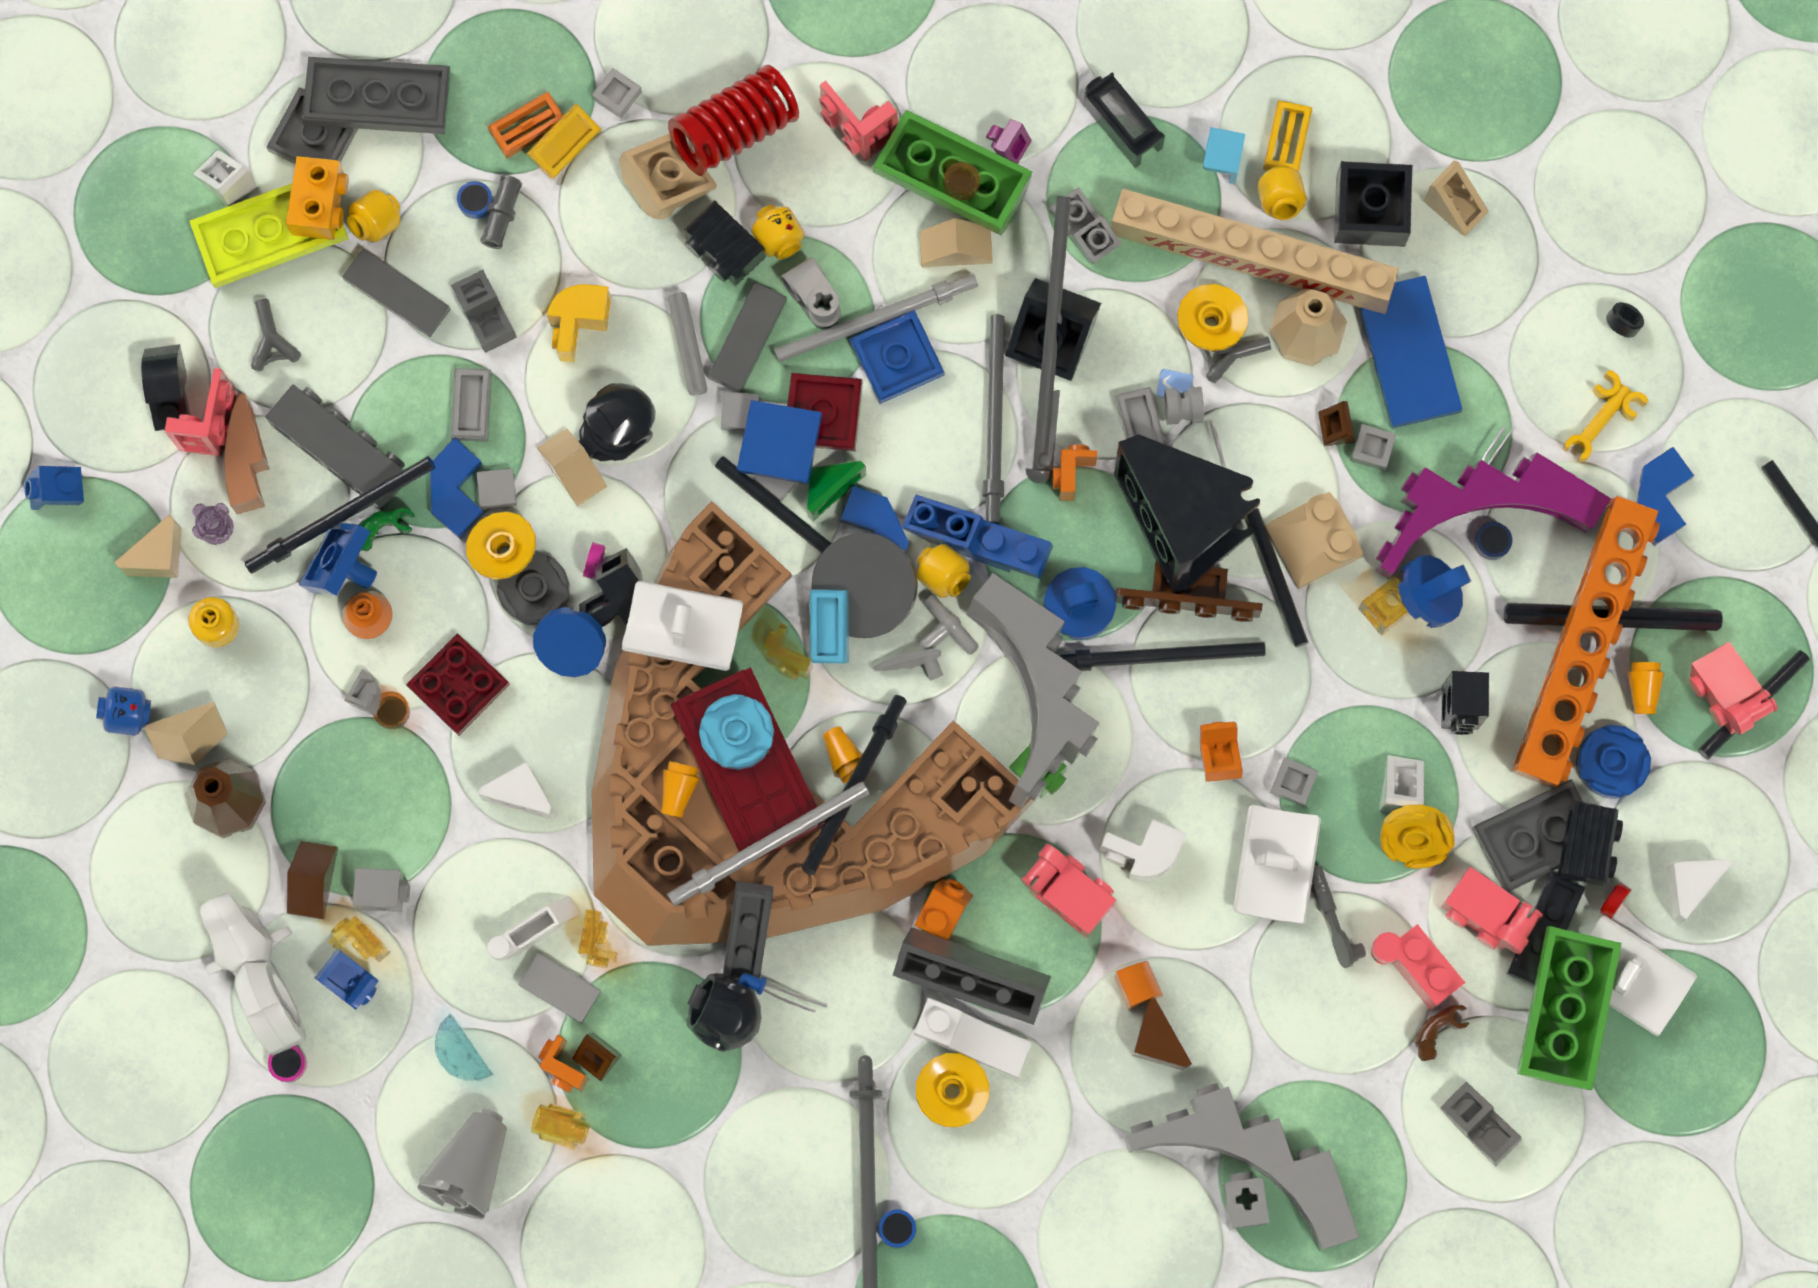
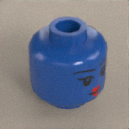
M111 687L107 692L106 698L99 697L96 719L103 720V728L108 733L136 736L144 728V725H147L149 722L151 700L146 699L145 693L140 689Z

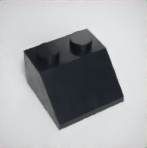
M1035 278L1024 296L1005 356L1041 369L1049 283ZM1063 289L1062 324L1057 323L1056 330L1057 359L1055 375L1072 381L1091 336L1102 303Z

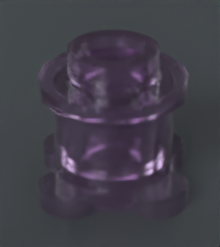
M199 503L193 508L195 526L192 529V533L196 538L213 545L222 544L230 538L234 525L233 520L229 516V509L224 503H218L215 506H205ZM219 522L215 529H210L213 523Z

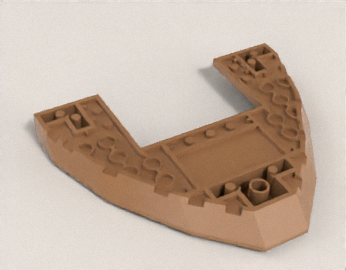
M711 501L686 527L663 562L654 584L741 600L743 602L739 633L792 577V573ZM621 650L614 666L592 787L594 896L647 946L727 943L736 881L773 886V897L767 939L880 912L984 856L1034 801L1029 798L1021 809L1011 803L1009 799L1019 779L953 720L853 827L845 820L843 821L815 875L806 874L802 870V866L822 829L749 863L716 882L714 889L703 895L699 892L674 907L667 893L692 880L691 875L705 868L707 871L739 852L670 704L701 689L693 680L705 667ZM669 761L698 768L696 777L699 778V781L689 799L682 818L661 813L663 769L667 770ZM808 787L817 807L825 803Z

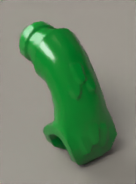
M402 507L382 512L378 511L362 520L359 525L371 532L361 551H369L372 548V541L382 527L394 526L402 534L410 533L412 528L400 525V521L406 516L415 517L414 513L410 509Z

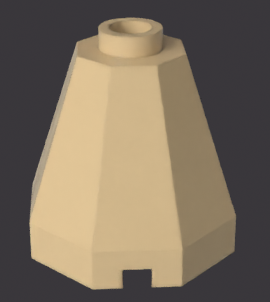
M1304 288L1278 302L1269 334L1273 341H1276L1284 359L1314 366L1320 363L1322 359L1338 353L1347 320L1331 295Z

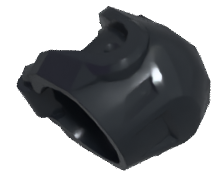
M611 383L599 390L596 396L589 400L583 415L584 422L579 430V443L584 447L590 459H596L600 462L624 460L651 440L653 437L651 428L655 421L656 410L650 397L635 385Z
M724 973L709 974L700 985L696 984L687 1003L690 1007L686 1021L687 1027L704 1044L722 1052L741 1048L749 1043L759 1032L762 1019L761 1004L755 994V990L752 987L749 988L734 981Z

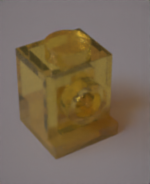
M1395 575L1369 597L1367 596L1362 600L1358 608L1381 636L1409 614L1399 593V583L1403 580L1399 581ZM1393 595L1399 604L1396 606L1389 605L1386 597Z

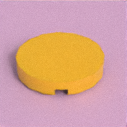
M1421 804L1406 805L1393 810L1384 819L1380 829L1381 848L1387 857L1395 863L1397 859L1405 863V867L1413 869L1430 868L1442 863L1447 858V854L1451 849L1453 850L1455 845L1454 826L1446 814L1434 807Z

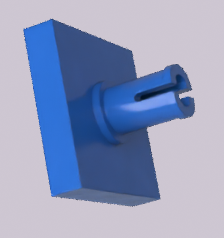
M340 523L328 530L299 586L312 593L337 596L347 578L363 588H369L376 578L377 571L356 558L371 531L359 524Z

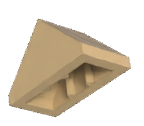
M1455 160L1430 185L1424 199V203L1464 236L1489 212L1460 163Z
M954 218L920 231L922 267L993 264L991 231L976 223Z
M567 428L537 447L577 507L607 487L584 447Z
M169 514L114 563L126 576L178 578L182 528Z
M215 702L144 725L157 758L196 765L227 735V729Z

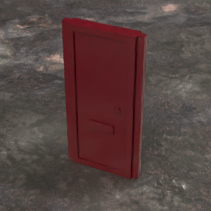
M751 667L670 704L739 852L817 807ZM734 694L750 697L760 702L770 714L774 729L772 746L766 756L754 766L740 770L724 768L712 761L702 747L699 734L700 724L708 707L718 699ZM824 821L818 823L812 828L792 838L791 840L773 849L772 851L761 856L760 858L768 854H771L785 846H788L800 839H803L815 832H818L820 829L824 827Z

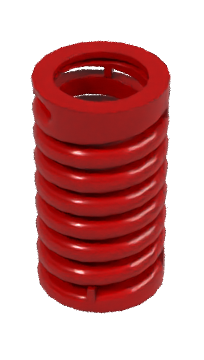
M768 64L759 68L755 74H749L743 80L734 82L731 87H725L720 93L711 95L709 100H703L698 106L690 107L686 113H680L669 119L668 130L672 142L684 163L693 173L702 176L708 168L718 167L720 161L727 162L732 155L741 154L743 148L749 149L753 146L754 142H761L765 136H772L776 130L784 129L787 123L798 121L799 108L785 78L778 70ZM776 86L784 96L788 105V111H786L782 99L773 87ZM686 137L689 139L695 150V153L693 154L689 148Z

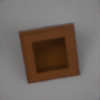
M1342 401L1318 411L1324 446L1355 442L1348 401Z
M589 1033L583 1038L572 1059L598 1080L602 1081L622 1055L596 1034Z

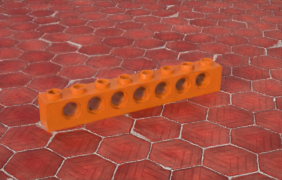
M1620 496L1610 500L1513 764L1512 773L1552 788L1559 786L1560 781L1566 782L1573 762L1568 760L1573 747H1579L1585 733V727L1581 726L1585 712L1589 714L1592 712L1597 700L1598 693L1593 692L1598 678H1604L1610 664V659L1606 658L1610 644L1616 645L1623 625L1618 623L1622 610H1629L1635 595V591L1630 589L1634 577H1640L1646 566L1648 557L1643 555L1647 542L1653 543L1658 533L1660 523L1655 521L1658 514L1657 510ZM1619 532H1626L1632 537L1633 547L1631 550H1625L1619 546L1617 542ZM1607 566H1614L1620 571L1621 580L1619 584H1612L1606 579L1605 569ZM1595 600H1602L1607 604L1609 612L1606 618H1599L1594 614L1592 605ZM1582 634H1590L1594 637L1596 648L1593 653L1582 649L1580 645ZM1570 668H1577L1582 672L1584 681L1580 687H1575L1569 683L1567 673ZM1558 702H1564L1569 705L1571 717L1568 721H1562L1557 718L1555 706ZM1546 736L1554 737L1559 744V750L1555 756L1548 755L1542 748V742Z

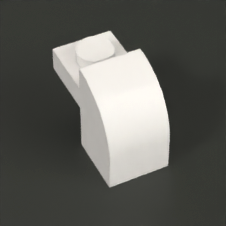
M1152 819L1142 846L1107 832L1100 851L1106 854L1105 859L1111 863L1125 867L1126 863L1132 864L1133 867L1128 879L1141 882L1151 881L1164 875L1173 866L1187 833Z

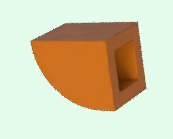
M1148 961L1116 971L1114 978L1128 1011L1144 1005L1154 998L1163 997Z

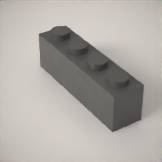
M292 384L265 416L275 430L359 495L403 471L405 466L404 462L390 451L384 455L375 447L378 443L365 431L360 430L357 434L348 427L350 421L338 410L333 408L329 412L320 405L323 400L307 387L302 391ZM399 490L376 502L373 506L382 512Z
M912 927L902 943L892 975L1034 1025L1051 979V976Z

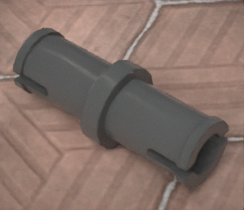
M502 175L500 177L494 201L487 208L489 217L483 235L480 238V242L489 248L501 249L503 246L502 243L509 222L513 221L516 215L513 209L522 187L519 179L509 175Z

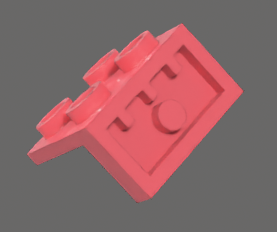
M827 81L819 85L821 97L819 102L822 107L820 114L831 129L837 127L843 134L842 141L853 155L858 153L864 161H867L885 147L898 124L897 110L889 101L881 107L875 105L863 115L860 122Z
M214 368L203 422H201L200 418L191 415H179V419L167 417L165 433L179 451L222 457L223 447L226 446L230 412H232L238 396V392L235 391L234 386L222 369Z

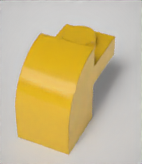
M573 285L562 290L552 300L548 308L547 317L550 326L560 327H554L552 335V349H557L560 361L575 362L579 328L607 331L611 304V294L608 286Z

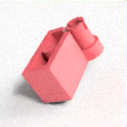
M1730 642L1691 664L1690 686L1698 697L1704 696L1711 705L1709 711L1714 721L1720 727L1725 725L1730 734L1737 732L1741 735L1752 729L1756 721L1778 710L1774 698L1768 699L1771 694L1767 690H1763Z
M1047 843L1038 853V861L1022 877L1021 881L1029 888L1037 878L1038 880L1030 888L1029 893L1085 938H1088L1114 906L1116 899L1111 896L1114 890L1100 878H1096L1095 881L1091 880L1083 873L1085 867L1077 859L1069 854L1065 857L1059 850Z
M1471 866L1465 871L1441 906L1447 912L1445 917L1450 922L1460 928L1468 926L1477 932L1476 938L1488 948L1495 950L1498 947L1503 950L1506 947L1517 954L1522 953L1529 942L1527 937L1539 919L1543 917L1542 913L1535 909L1527 918L1533 906L1525 902L1521 904L1519 899Z
M1418 924L1402 937L1387 932L1379 935L1373 942L1372 958L1375 957L1377 959L1376 962L1379 964L1393 963L1394 967L1430 1011L1465 983Z

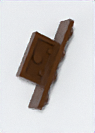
M1157 561L1155 562L1152 591L1117 588L1115 594L1116 603H1122V607L1129 610H1143L1144 606L1158 607V611L1165 614H1179L1180 610L1195 611V616L1202 618H1215L1217 614L1231 615V619L1238 622H1252L1253 618H1259L1263 606L1262 603L1225 599L1228 569L1214 567L1187 591L1173 594Z

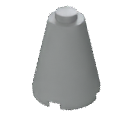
M483 1109L481 1113L473 1112L422 1175L417 1187L418 1190L441 1206L446 1202L456 1207L454 1212L470 1218L483 1219L486 1212L489 1211L507 1127L502 1123L503 1117L489 1109Z

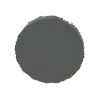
M534 553L531 562L522 572L510 578L498 580L497 595L502 608L512 619L525 625H538L542 617L551 610L565 607L569 600L570 583L566 572L555 558L548 555Z

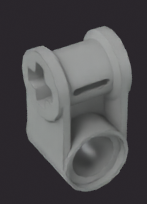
M809 257L781 275L782 282L789 294L799 303L816 327L828 329L838 323L841 317L839 297L818 263L812 257ZM823 304L824 307H830V309L825 311L824 308H818V306Z

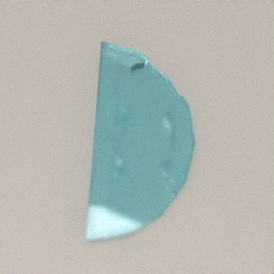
M450 1013L440 1023L435 1036V1053L440 1065L453 1077L465 1081H481L494 1075L454 1016Z

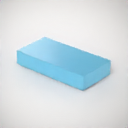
M810 590V663H849V590Z

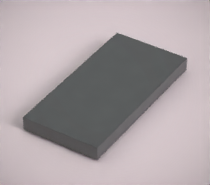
M308 57L302 123L308 126L445 134L450 66Z

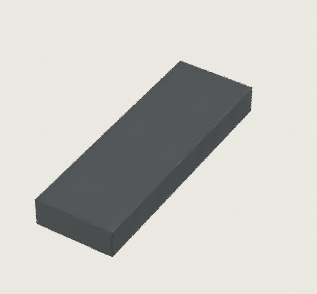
M364 249L360 251L342 276L345 282L428 337L433 335L451 310L449 305Z
M754 282L708 375L710 380L738 393H742L787 302L786 296Z
M736 881L723 973L738 983L740 976L744 973L760 978L773 897V886Z

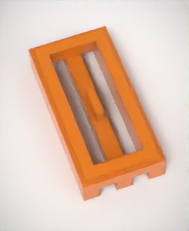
M546 92L487 127L507 159L539 141L563 114L550 93ZM547 104L550 107L549 109L538 114L537 116L521 123L518 127L512 129L506 134H500L502 130L508 128L509 126L527 117L528 115L546 106ZM553 116H555V118L551 119L550 121L546 122L545 124L539 126L538 128L532 130L531 132L527 133L526 135L520 137L519 139H517V140H515V141H513L512 143H510V144L507 145L508 142L514 140L515 138L519 137L520 135L526 133L527 131L533 129L534 127L538 126L539 124H541V123L545 122L546 120H548V119L552 118Z

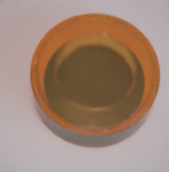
M954 163L945 172L944 189L954 199H970L979 189L980 175L977 169L969 163Z
M394 691L384 692L381 694L379 709L373 717L383 728L397 729L408 721L410 706L400 693Z

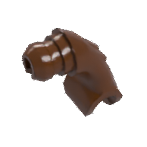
M1451 1005L1436 1015L1429 1017L1424 1022L1413 1041L1416 1047H1418V1057L1421 1061L1434 1060L1436 1058V1039H1438L1437 1034L1442 1027L1449 1026L1452 1029L1459 1030L1469 1025V1022L1459 1024L1454 1019L1455 1011L1467 1010L1465 1006Z

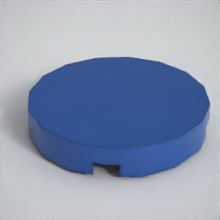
M567 607L551 610L541 618L533 634V648L538 659L548 670L561 676L579 677L589 674L598 667L605 653L606 636L601 625L591 615L583 611L579 613L572 611L573 608Z
M1608 725L1596 729L1585 737L1577 751L1576 768L1580 780L1590 791L1604 798L1618 799L1631 795L1644 784L1650 773L1651 756L1649 750H1647L1643 739L1638 733L1625 726Z

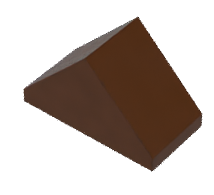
M304 841L300 842L287 871V914L324 920L338 847Z
M1154 998L1146 1005L1132 1056L1184 1071L1192 1063L1156 998Z

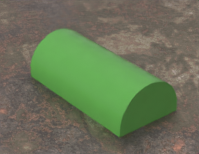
M908 110L904 112L873 166V173L998 235H1002L1012 222L1026 194L1033 171ZM965 171L971 174L976 184L974 191L965 197L953 195L947 187V180L952 173Z
M1546 927L1517 1069L1518 1075L1592 1091L1622 943L1556 927Z

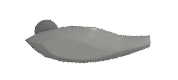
M926 649L899 655L873 666L874 671H891L901 668L912 669L923 664L930 681L944 675L937 661V658L941 656V651L937 649Z

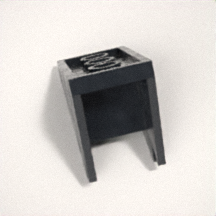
M1139 434L1119 441L1114 476L1171 592L1179 594L1187 591L1253 534L1252 527L1240 530L1235 526L1260 505L1259 498L1247 501L1241 496L1244 491L1252 488L1253 479Z

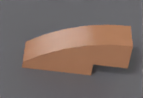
M245 393L237 396L231 413L226 436L224 460L229 502L237 515L265 507L256 473L270 469L252 403Z

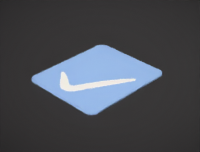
M1162 369L1156 393L1157 396L1164 397L1165 389L1176 388L1180 393L1187 391L1192 387L1194 376Z

